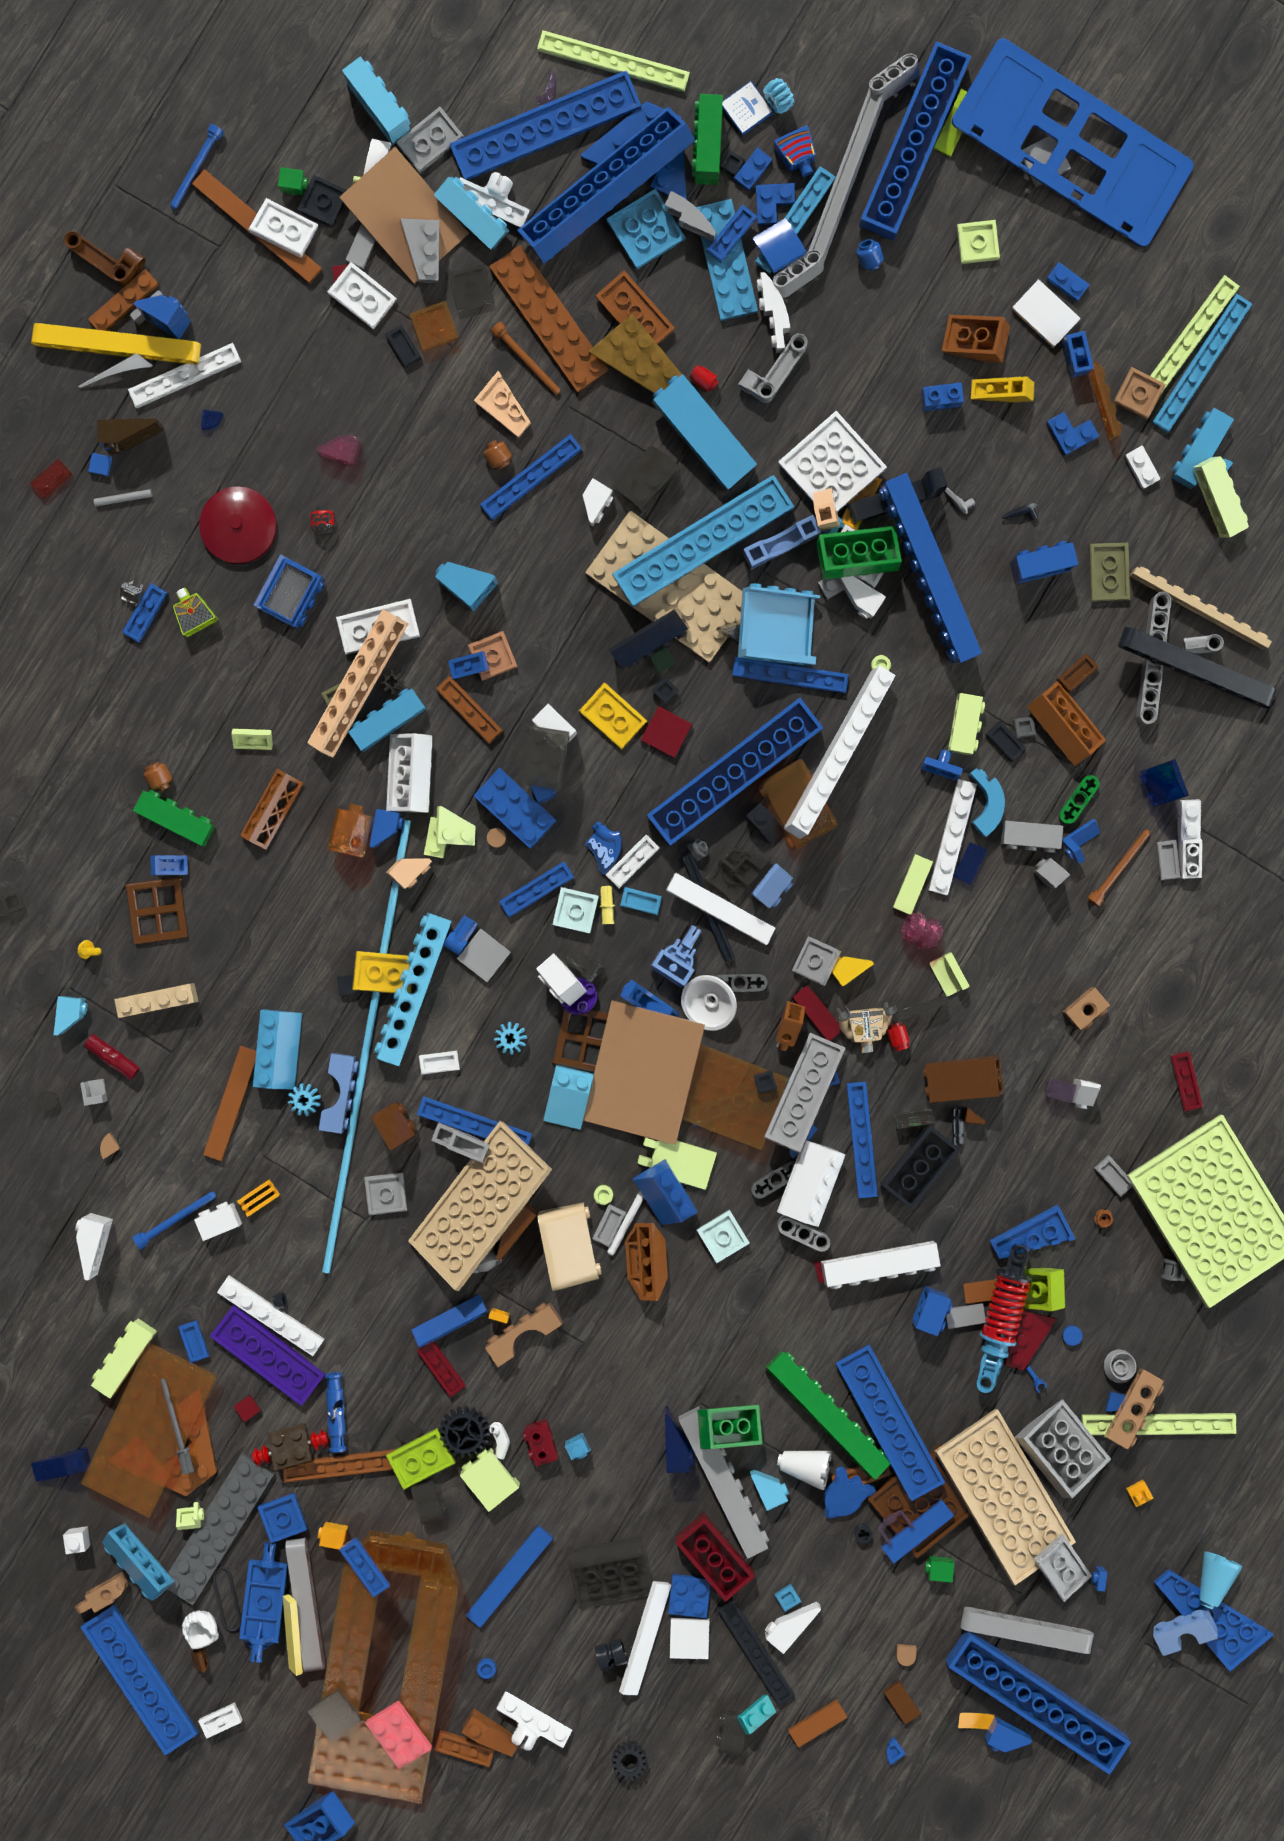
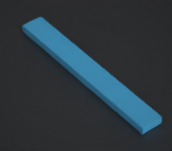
M1238 294L1233 297L1152 421V424L1166 433L1171 430L1252 306V303Z

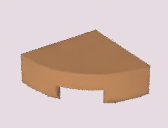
M111 1132L101 1142L100 1152L103 1159L121 1149Z

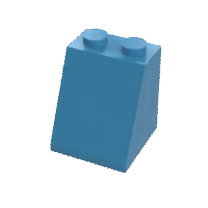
M447 562L445 565L441 564L435 572L437 573L435 576L437 581L473 612L498 584L496 577L492 574Z

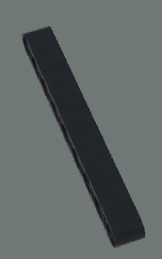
M1124 627L1118 643V647L1242 700L1262 708L1271 707L1276 693L1274 687L1131 627Z

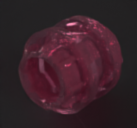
M921 912L909 914L901 930L902 937L905 938L906 943L913 945L918 941L919 948L923 950L936 947L943 932L938 919L930 917L926 920L925 914Z

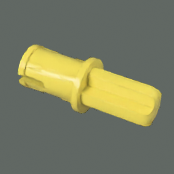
M602 886V905H600L602 907V924H614L613 906L615 904H613L612 887Z

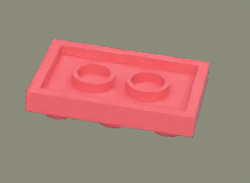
M399 1700L372 1716L366 1722L368 1728L398 1769L431 1750L432 1745Z

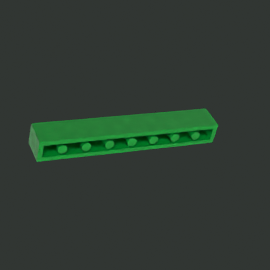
M780 1351L764 1368L870 1479L876 1480L891 1464L882 1449L878 1450L874 1446L875 1441L870 1436H864L861 1432L862 1428L855 1421L851 1422L847 1418L849 1416L843 1408H838L834 1404L835 1400L828 1393L825 1395L820 1390L822 1386L816 1380L812 1381L807 1376L809 1373L801 1365L798 1367L794 1363L795 1358L789 1352Z

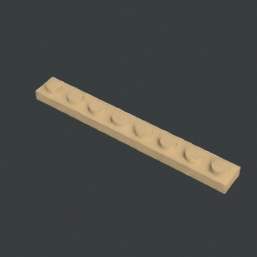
M1136 567L1129 576L1158 593H1168L1174 602L1261 650L1269 648L1272 642L1267 639L1268 636L1266 634L1252 631L1248 624L1234 621L1233 616L1218 612V609L1211 604L1205 605L1200 602L1201 599L1199 597L1187 595L1181 587L1167 584L1166 579L1151 575L1150 571L1144 567Z

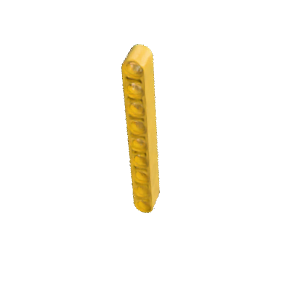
M34 323L31 344L39 347L131 357L137 353L144 359L194 365L199 364L201 344L195 341Z

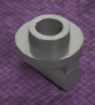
M696 839L686 846L696 862L708 855V846L704 841Z

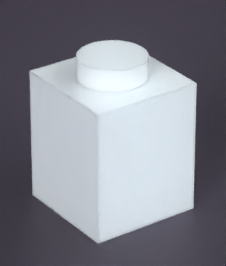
M88 1526L69 1529L63 1535L66 1554L85 1552L91 1545Z

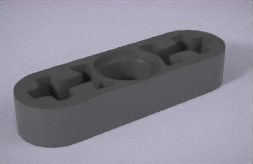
M726 974L715 976L722 978V981H729L728 977H732L731 990L733 992L763 991L768 983L766 977L761 974ZM738 977L745 980V985L741 989L734 986V980ZM747 977H751L750 981H756L757 977H760L764 984L760 988H757V985H750L751 989H747Z
M788 1161L756 1180L751 1186L752 1194L756 1198H764L786 1185L791 1173L787 1174L788 1179L785 1180L780 1170L784 1169V1172L789 1171V1166L792 1165L794 1167L796 1161ZM774 1174H779L782 1177V1181L778 1185L771 1183V1177ZM767 1179L772 1189L769 1190L767 1186L763 1189V1194L755 1193L756 1185L764 1186L766 1184L764 1180Z

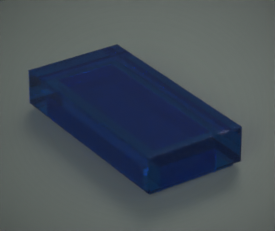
M969 842L953 877L971 885L987 850Z

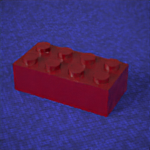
M705 1512L675 1536L677 1546L725 1602L755 1577L752 1567Z

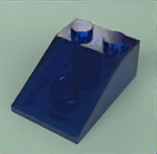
M1176 759L1140 771L1142 774L1140 775L1141 783L1148 790L1147 799L1154 807L1189 796Z
M665 1406L666 1473H690V1466H693V1450H689V1444L669 1406Z

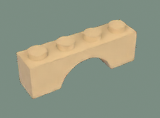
M195 983L114 1000L118 1018L195 1003L198 1002Z

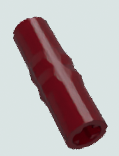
M92 1034L84 1044V1048L129 1080H132L140 1070L138 1065L95 1034Z

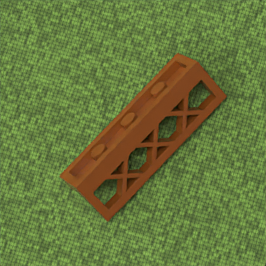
M277 769L240 836L267 849L303 782ZM291 780L296 783L293 790L287 792L286 786ZM284 798V806L278 809L277 802ZM275 815L276 820L274 824L268 826L267 820L270 816ZM266 831L264 842L257 841L260 833Z

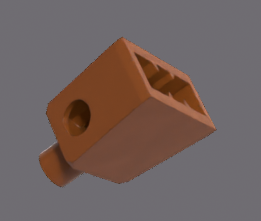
M787 1001L776 1034L778 1049L786 1051L788 1046L792 1047L795 1045L803 1025L805 1006Z

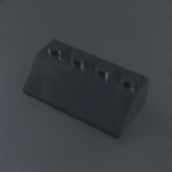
M679 608L608 650L622 668L628 667V669H631L639 664L638 659L642 657L647 659L655 654L653 650L658 647L664 649L669 646L671 639L677 637L679 640L687 635L686 630L690 629Z

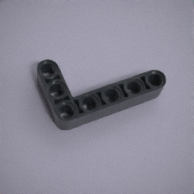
M942 467L926 472L921 480L911 483L919 503L942 495L948 487ZM880 494L848 505L854 524L860 520L864 522L888 514L886 510L888 508L887 502L882 500Z

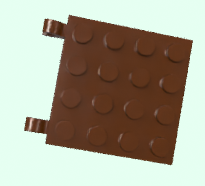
M941 1444L937 1445L930 1455L945 1481L944 1484L911 1501L897 1474H895L880 1486L873 1495L867 1497L896 1534L942 1499L954 1516L910 1550L916 1558L920 1557L971 1515L948 1474L936 1461L938 1457L934 1451L941 1447Z

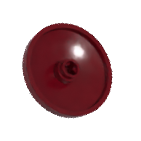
M229 487L215 493L206 502L200 515L199 529L205 546L217 558L231 564H246L259 559L270 549L277 532V520L272 506L260 493L246 487Z

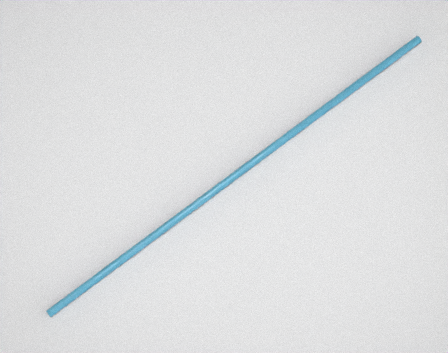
M403 820L396 861L405 857L411 824L409 820ZM394 880L392 881L380 953L383 954L388 952L399 885ZM373 991L322 1270L324 1273H330L380 992Z

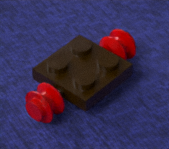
M305 1423L267 1433L270 1449L263 1445L262 1450L254 1448L252 1459L254 1464H258L260 1467L264 1461L269 1464L272 1457L274 1471H282L313 1462L310 1446L315 1450H318L320 1445L326 1448L327 1443H329V1437L327 1432L320 1429L319 1434H315L312 1431L310 1438H308Z

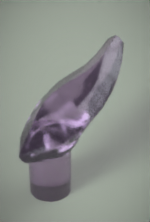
M555 70L551 73L545 94L536 96L538 104L549 103L553 99L556 87Z

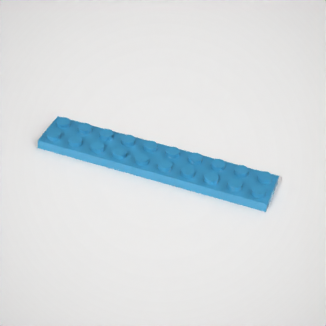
M772 475L612 573V577L633 608L794 508V505L775 476Z

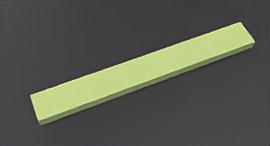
M543 30L537 48L538 52L616 74L627 70L630 78L682 93L685 92L690 72Z
M1224 275L1150 375L1165 383L1164 389L1240 287Z
M1115 1414L1081 1415V1423L1091 1435H1105ZM1146 1414L1144 1427L1136 1433V1435L1236 1434V1414ZM1128 1421L1122 1425L1124 1432H1128L1131 1428Z

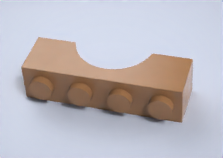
M550 1302L548 1304H540L535 1308L536 1312L531 1315L529 1313L525 1314L519 1319L520 1322L518 1324L507 1326L503 1329V1334L500 1336L494 1335L487 1340L488 1344L485 1349L497 1367L514 1357V1341L524 1331L537 1330L547 1335L562 1325V1319Z

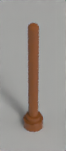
M501 321L498 322L491 329L490 333L495 338L502 339L555 395L560 394V388L507 334L506 326Z
M1144 830L1098 891L1091 892L1087 897L1088 901L1097 907L1102 905L1105 898L1104 894L1150 836L1149 830Z

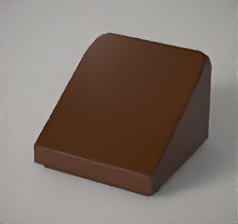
M967 1107L964 1108V1122L985 1124V1120Z
M205 1648L192 1650L191 1655L195 1669L202 1673L205 1672L209 1666Z

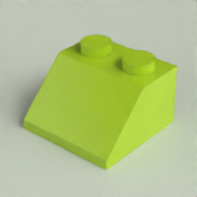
M1026 1269L1025 1275L1031 1277L1033 1281L1030 1284L1023 1308L1045 1311L1065 1308L1064 1269Z

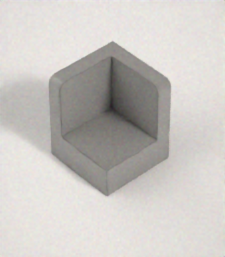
M104 1079L81 1083L84 1106L108 1101Z

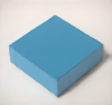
M791 1584L775 1593L785 1612L801 1602L800 1597Z

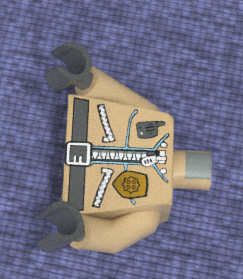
M885 1002V1011L883 1008L849 1011L847 1006H845V1011L841 1013L838 1008L836 1011L839 1015V1028L847 1039H851L852 1042H861L862 1053L873 1052L872 1041L881 1040L882 1036L885 1035L893 1014L897 1011L895 1003H893L892 1007L888 1008V1002Z

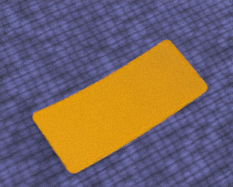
M960 1713L958 1728L988 1730L994 1715Z

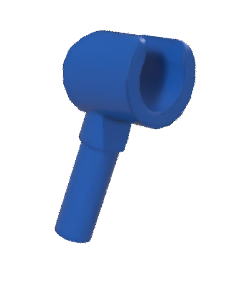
M1030 1366L1026 1367L1034 1381V1388L1041 1393L1038 1385L1043 1384L1047 1389L1046 1383L1036 1376Z

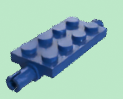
M264 1542L263 1559L249 1560L239 1639L249 1640L252 1644L250 1662L256 1660V1663H261L263 1646L268 1642H279L288 1563L274 1561L276 1543Z

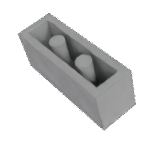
M1003 821L1001 845H1006V849H1017V846H1024L1025 850L1028 851L1044 848V852L1055 853L1056 849H1061L1063 826Z

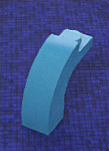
M976 768L968 775L983 791L985 795V808L971 824L984 838L1001 821L1004 813L1005 798L998 780L993 778L988 781L987 774L982 769L978 770Z

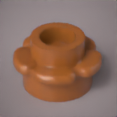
M1107 1209L1098 1210L1094 1217L1095 1223L1101 1228H1107L1113 1223L1112 1213Z

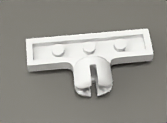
M494 172L491 174L485 187H480L460 177V180L464 183L463 187L468 192L471 190L479 198L477 201L482 205L486 204L493 211L492 215L518 227L526 223L531 210L508 200V194L513 184L508 177Z
M506 1691L496 1710L517 1722V1728L511 1739L515 1745L520 1746L522 1743L521 1748L524 1750H531L539 1736L563 1748L572 1732L570 1728Z

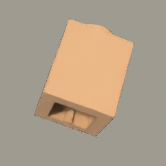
M832 488L813 493L814 510L820 530L839 527L840 524Z
M428 858L398 859L386 873L402 889L407 887L410 889L417 882L415 878L420 873L423 875L430 868L429 864L432 861Z

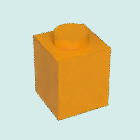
M325 1522L323 1528H319L317 1539H321L319 1546L340 1550L345 1545L348 1526Z

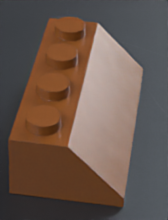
M1059 681L1054 683L1027 706L1030 713L1039 721L1042 728L1051 736L1054 743L1063 751L1066 758L1074 766L1090 756L1106 741Z

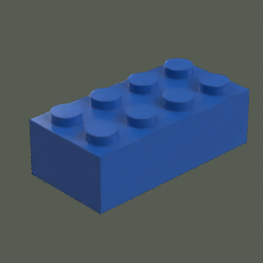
M501 768L474 794V797L530 849L557 822Z

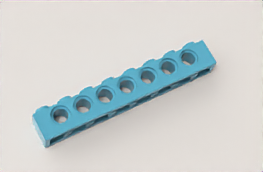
M428 912L426 916L423 915L420 922L421 932L416 934L413 942L416 946L413 952L410 951L407 958L408 968L403 970L400 978L403 982L394 994L395 1004L390 1006L387 1017H389L388 1023L384 1024L381 1030L382 1040L377 1042L374 1049L377 1059L397 1066L400 1065L449 930L450 920ZM430 929L436 931V936L433 939H428L426 936L427 931ZM424 947L429 948V955L427 957L420 956V950ZM421 965L423 972L420 975H414V967ZM411 983L416 984V991L414 993L407 992V986ZM403 1002L410 1003V1008L407 1011L400 1010V1005ZM402 1020L403 1027L395 1029L394 1022ZM390 1038L397 1039V1044L394 1047L387 1046V1041Z

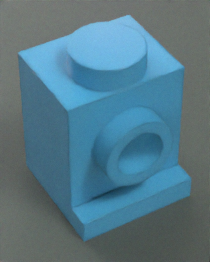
M583 1433L565 1441V1448L571 1460L575 1458L580 1460L587 1456V1452L591 1451Z

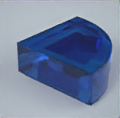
M203 410L201 429L210 430L216 427L223 418V412Z

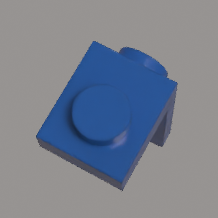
M1094 819L1062 839L1066 848L1065 853L1078 864L1085 861L1080 846L1100 833L1098 824Z

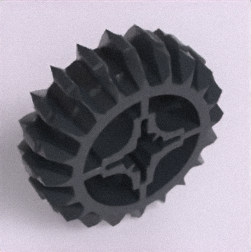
M466 1405L464 1411H462L461 1407L458 1406L457 1413L454 1409H451V1416L445 1414V1420L440 1422V1425L443 1426L438 1430L440 1433H443L440 1440H446L443 1447L449 1446L448 1453L454 1450V1457L461 1453V1458H464L465 1453H467L468 1457L471 1458L472 1451L478 1455L479 1449H485L483 1443L488 1444L489 1439L486 1437L491 1434L487 1431L490 1428V1424H483L487 1421V1417L480 1418L482 1411L475 1414V1407L468 1411L469 1407ZM467 1418L463 1424L452 1423L456 1419ZM472 1420L478 1425L480 1435L472 1429ZM468 1424V1427H467V1430H468V1431H467V1433L464 1435L463 1439H461V1437H462V1434H461V1433H462V1431L464 1430V1428L466 1427V1425ZM449 1429L453 1430L452 1433L457 1435V1443L452 1440ZM466 1440H477L472 1445L462 1446Z

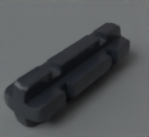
M955 1107L952 1108V1116H954L952 1119V1134H954L952 1143L954 1145H962L964 1143V1137L962 1136L964 1134L963 1108Z

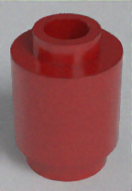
M697 365L689 376L692 383L705 392L713 391L719 382L716 380L718 376L703 366Z
M900 1022L890 1024L887 1033L891 1047H894L895 1051L909 1048L910 1040L905 1024L901 1025Z

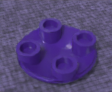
M577 978L587 992L570 1006L566 1002H560V1004L568 1013L582 1015L594 1007L597 1001V990L590 980Z

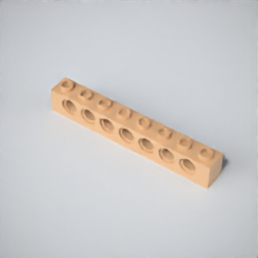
M382 609L308 740V744L320 752L334 757L409 623Z

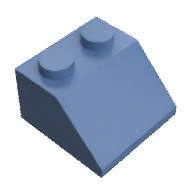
M774 864L751 895L770 909L771 906L775 908L781 901L779 897L783 891L787 893L793 885L791 882L793 877L778 864Z

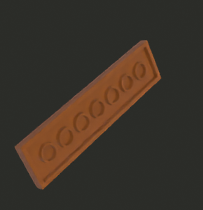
M521 245L489 266L577 393L609 372V369L602 360L588 353L593 348Z

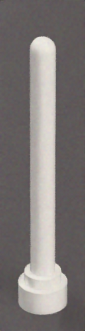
M640 1190L608 1249V1254L611 1256L615 1254L644 1199Z

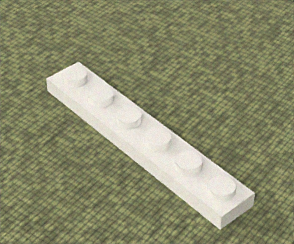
M957 780L928 891L948 895L977 786L975 783Z
M230 1275L217 1292L312 1356L324 1341V1338L282 1310L273 1307L270 1302Z

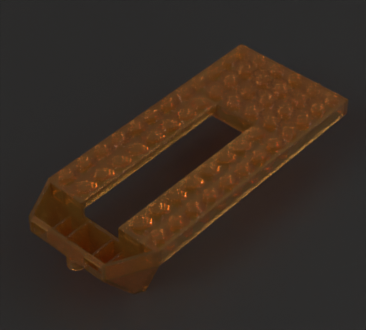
M370 1530L361 1541V1544L381 1572L388 1570L421 1576L400 1703L432 1745L460 1582L447 1544L417 1539L416 1535L411 1532H406L400 1536ZM346 1561L342 1570L308 1784L421 1804L431 1750L398 1769L366 1725L367 1720L374 1716V1714L359 1712L378 1595L374 1598Z

